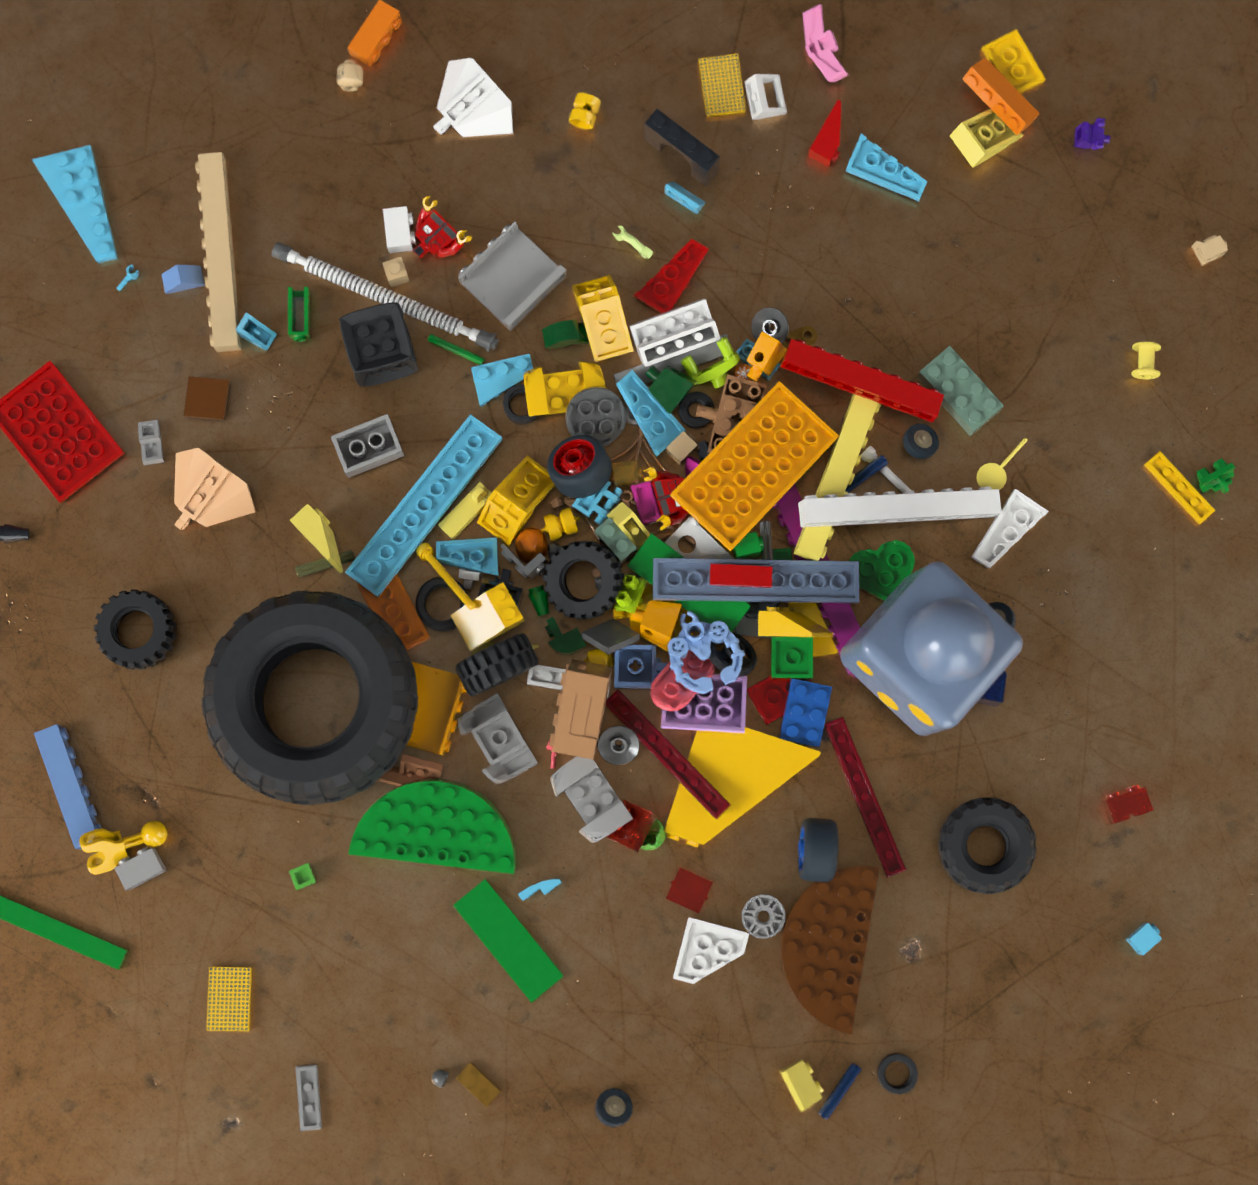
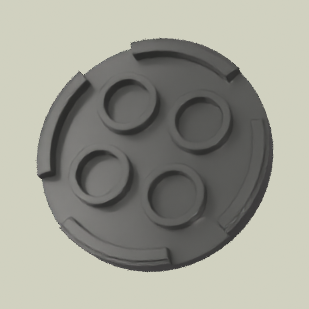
M603 387L585 388L575 394L570 400L565 414L566 426L571 436L588 435L597 439L604 447L611 444L624 430L626 410L620 398L612 391Z

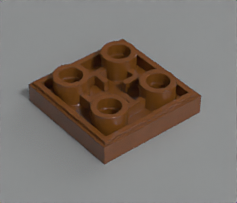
M189 376L184 416L225 421L230 381Z

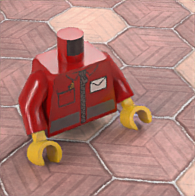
M431 196L425 197L415 226V237L420 244L412 250L419 259L428 252L435 259L456 255L464 246V242H470L472 237L467 236L464 238L467 230L457 232L435 209L431 210L438 202L434 200L432 205H430L429 198Z
M652 467L643 470V472H648L649 477L644 478V481L654 480L651 481L661 516L656 522L661 521L664 524L660 527V530L681 523L689 513L670 494L685 478L668 471L655 470Z

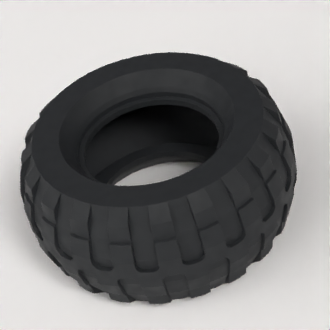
M301 590L280 597L275 596L261 602L259 606L250 612L242 614L233 623V627L224 637L222 636L214 648V655L210 664L206 667L203 680L204 697L202 698V712L208 729L207 734L224 765L253 790L273 799L300 805L338 802L358 792H362L375 784L379 778L395 765L405 745L408 744L418 709L415 669L399 636L382 617L365 604L344 597L341 594L327 591L312 592ZM312 649L334 652L349 662L357 678L359 700L352 721L339 736L322 745L297 747L284 743L270 728L264 712V691L270 675L283 660L295 653Z

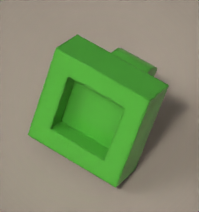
M309 863L289 871L296 890L316 883Z

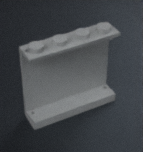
M516 222L506 225L501 232L502 234L497 239L493 238L488 243V248L483 253L479 252L474 257V262L470 266L466 265L463 267L458 276L460 283L510 331L567 276L566 270L561 265L557 266L519 230Z

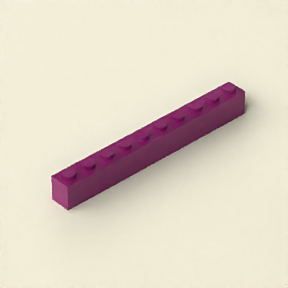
M795 484L772 507L773 509L777 508L779 513L777 515L778 522L781 527L785 526L787 534H785L789 545L793 544L794 548L803 529L800 525L798 506L802 498ZM794 554L796 560L810 561ZM825 554L824 558H823V559L820 558L818 561H830V560H829L827 554ZM820 603L821 607L818 609L822 618H826L829 623L827 629L833 633V637H835L838 643L835 646L840 656L842 648L860 629V626L849 603ZM845 667L847 674L851 675L852 673Z

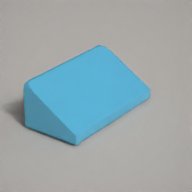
M674 181L665 185L666 195L694 213L698 214L704 206L705 201Z

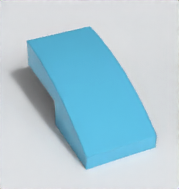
M560 879L542 881L524 889L518 895L523 901L539 889L546 895L562 882Z

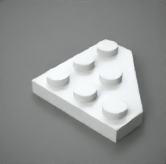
M688 917L673 979L694 984L740 957L745 952L749 933Z

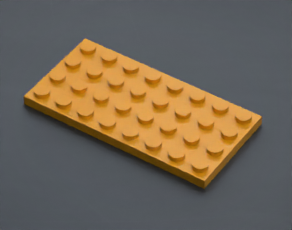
M779 381L681 482L670 496L731 552L838 439L839 435Z

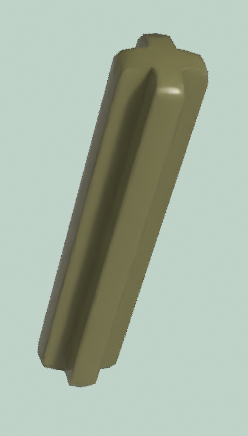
M352 550L339 553L341 564L355 560ZM325 558L296 566L295 570L297 576L302 577L332 568L333 566Z

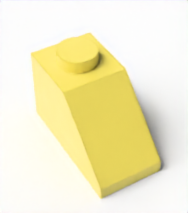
M623 502L607 514L608 518L610 517L637 547V551L650 536V533L635 513Z

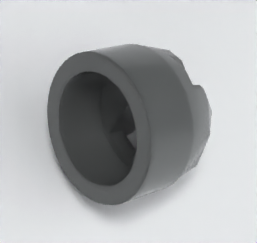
M548 543V558L550 559L551 555L556 553L562 546L558 543Z
M444 1070L435 1071L432 1075L433 1084L443 1088L449 1073Z

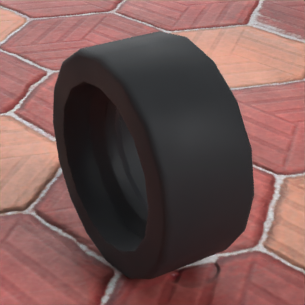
M524 384L515 385L508 389L504 395V412L509 420L516 424L531 423L538 416H519L511 410L510 403L512 398L516 394L525 393Z
M894 1053L887 1055L881 1060L877 1069V1077L884 1089L890 1093L900 1095L914 1088L918 1079V1070L911 1058L904 1054ZM892 1062H903L909 1068V1080L902 1086H893L886 1079V1068Z

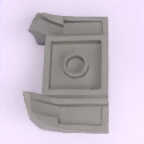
M498 693L469 709L457 719L461 735L472 732L491 766L485 768L482 772L493 783L500 784L508 781L538 764Z
M576 756L551 776L550 782L555 796L557 797L563 792L566 793L586 823V826L581 828L579 832L590 842L594 843L603 839L633 819L593 759Z

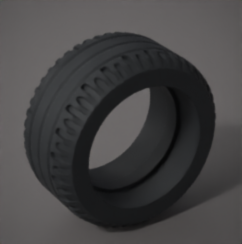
M439 576L428 580L421 586L416 596L415 606L418 616L426 626L436 631L445 632L457 628L453 619L435 620L426 610V600L431 592L438 588H450L443 578ZM455 580V581L460 585V587L466 592V594L468 595V593H467L466 589L464 588V586H463L460 582H458L457 580ZM461 599L459 609L465 606Z

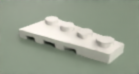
M1014 489L1003 505L1002 513L997 515L971 558L986 568H991L1011 546L1017 543L1049 511Z

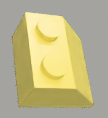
M800 1059L779 1070L800 1111L807 1109L822 1099L820 1093L823 1090L818 1080L813 1081L810 1074L814 1072L808 1061L804 1063Z

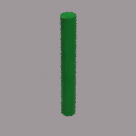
M430 334L427 341L479 365H483L485 358L433 334Z

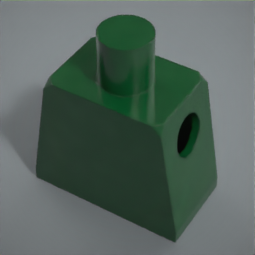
M652 365L645 373L646 376L654 381L648 389L649 392L669 414L676 409L697 382L669 365L662 372Z

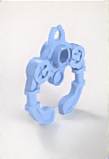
M687 611V615L692 617L693 620L690 623H686V615L682 613L680 617L682 630L678 637L670 640L668 644L670 669L676 675V682H680L687 689L700 694L713 690L712 680L709 677H701L694 680L689 677L688 673H684L681 668L684 666L681 659L687 656L688 650L694 652L699 659L707 660L711 655V642L716 644L725 642L726 648L731 647L734 653L731 655L733 663L722 670L720 679L725 685L735 682L741 672L743 656H745L744 650H741L739 647L738 638L733 635L724 622L716 621L712 624L701 622L696 614ZM692 631H698L700 635L692 636L690 635V633Z

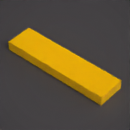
M1161 451L1144 464L1199 525L1216 511Z

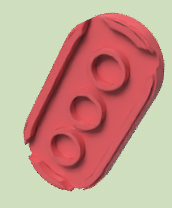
M688 650L687 656L681 659L684 663V666L681 667L683 672L688 673L689 677L694 680L701 677L711 678L714 674L715 665L712 664L709 658L701 660L694 652ZM669 662L653 680L650 695L654 704L659 708L667 711H676L687 706L697 693L687 689L680 682H676V675L670 669L671 664Z

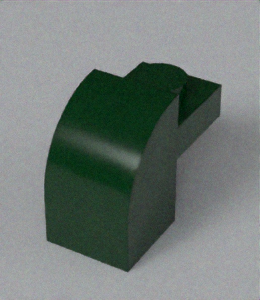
M577 320L553 323L542 329L545 348L562 349L570 344L586 345L589 343L584 323H577Z
M554 617L546 620L548 625L545 626V629L550 638L553 636L555 638L548 642L554 652L569 656L587 648L578 628L562 635Z

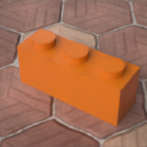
M379 0L347 47L349 54L369 67L372 62H376L382 47L388 45L392 32L401 25L400 11Z

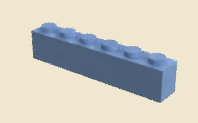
M56 724L34 733L74 848L81 850L82 848L79 844L80 837L95 829H102V826L96 822V809L93 804L90 805L88 800L90 796L89 790L86 785H83L81 780L83 773L81 768L75 764V751L72 746L69 747L67 741L69 734L65 727L63 728L61 725Z

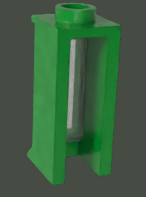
M288 287V335L296 342H304L306 339L311 338V291L308 287H304V291H294L292 287Z

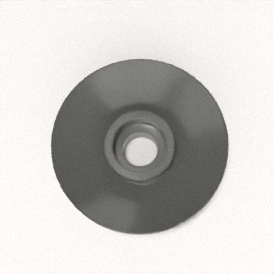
M764 308L757 312L752 321V333L755 340H758L763 331L783 344L789 334V323L786 316L776 308ZM772 323L775 325V330L771 328Z
M620 725L612 726L601 734L598 741V750L602 758L614 765H623L636 757L639 751V740L635 732L630 728ZM621 740L623 743L621 745H616L615 741Z

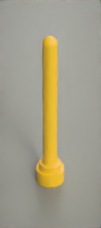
M428 543L419 545L416 549L417 556L423 561H428L468 609L474 610L476 604L434 557V549Z

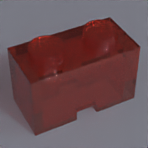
M1138 785L1127 788V793L1120 795L1119 792L1107 795L1108 799L1102 802L1110 825L1130 819L1129 814L1132 813L1135 817L1154 811L1145 787L1139 789Z

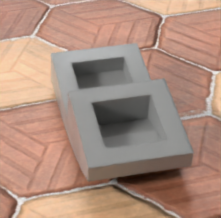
M159 421L138 422L143 464L164 463Z

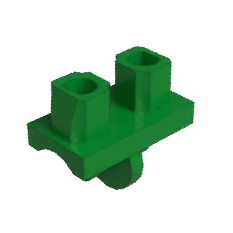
M1221 458L1213 463L1215 472L1210 474L1207 468L1197 471L1196 477L1200 483L1199 489L1202 494L1210 489H1213L1214 492L1220 490L1225 494L1229 492L1228 485L1233 483L1231 478L1234 477L1233 470L1235 466L1233 463H1226Z

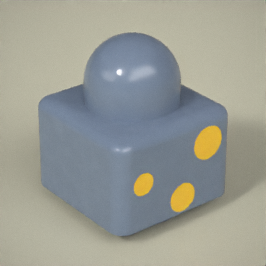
M932 562L904 578L841 650L840 657L843 665L916 734L927 736L956 726L1020 653L1023 641L1020 634L953 570L942 562Z

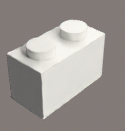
M407 206L383 209L389 253L412 251V244H416L415 232H411L410 225L414 224L412 212L409 213Z

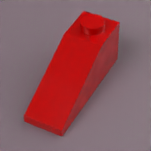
M837 100L808 153L809 157L828 167L831 162L835 163L841 153L838 151L841 124L840 100Z

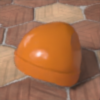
M533 527L520 531L515 541V550L519 559L528 564L539 553L545 557L548 545L544 533L540 529Z

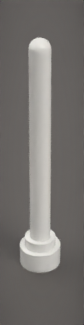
M870 445L861 454V459L870 464L878 456L875 453L876 450ZM887 466L879 470L901 492L911 490Z

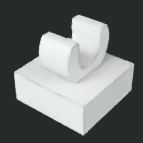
M460 568L458 578L465 579L464 588L472 589L474 580L479 581L482 572Z

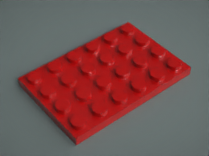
M51 360L0 399L1 430L59 503L64 502L125 454Z

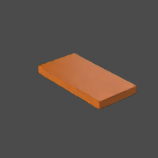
M398 574L395 575L379 597H376L362 585L357 584L368 607L392 627L402 640L406 650L431 638Z

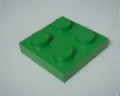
M772 637L771 678H813V637Z

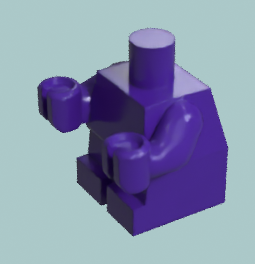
M1097 118L1093 124L1083 122L1075 128L1074 147L1097 150L1104 147L1103 143H1109L1110 135H1105L1104 128H1102L1105 126V119Z

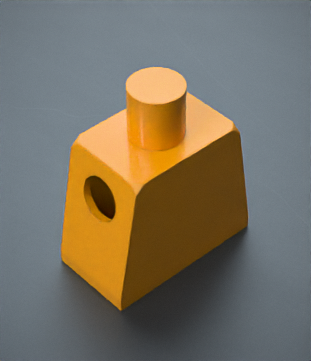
M763 331L761 332L747 358V362L752 366L746 375L748 378L757 382L762 373L768 376L771 375L786 352V348L779 340Z
M650 600L645 611L636 608L635 613L631 615V620L641 622L640 633L668 646L669 641L674 637L681 616L682 604Z

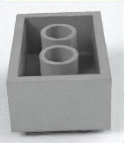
M388 414L331 436L348 478L405 456Z

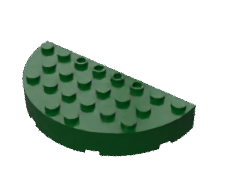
M420 779L400 785L387 792L367 810L359 821L353 833L348 855L514 874L516 871L515 845L510 828L500 811L483 794L478 793L465 784L447 779Z

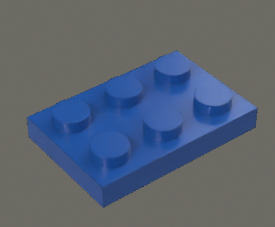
M791 678L779 738L820 747L832 687Z

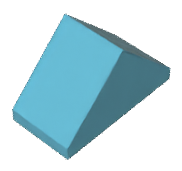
M245 313L236 328L241 338L265 351L268 350L277 335L248 313Z

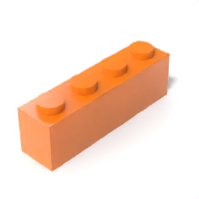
M986 57L973 65L963 78L967 85L1016 135L1031 126L1040 114Z

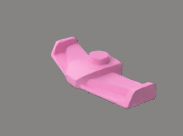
M819 4L803 13L805 48L808 56L812 58L826 79L830 82H836L846 77L848 73L833 54V52L839 50L833 32L831 30L824 31L823 8Z

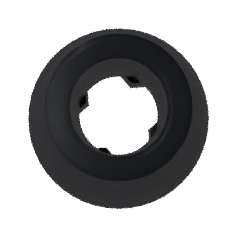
M9 524L0 525V542L6 544L24 540L29 541V528H21Z

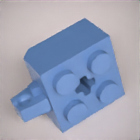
M628 645L615 651L614 688L651 689L653 680L668 663H661V658H656V646ZM634 662L641 666L636 672L633 671V668H629L633 666Z

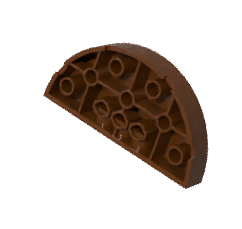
M848 867L837 870L834 878L829 882L815 881L793 904L787 915L781 935L780 954L782 968L787 984L796 1000L811 1016L821 1023L848 1034H852L880 867Z

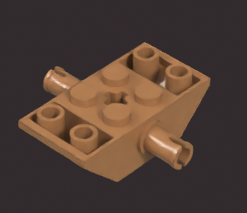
M727 375L719 406L715 409L698 404L695 416L713 420L714 423L707 453H710L735 428L737 424L734 423V417L741 421L761 401L767 385Z

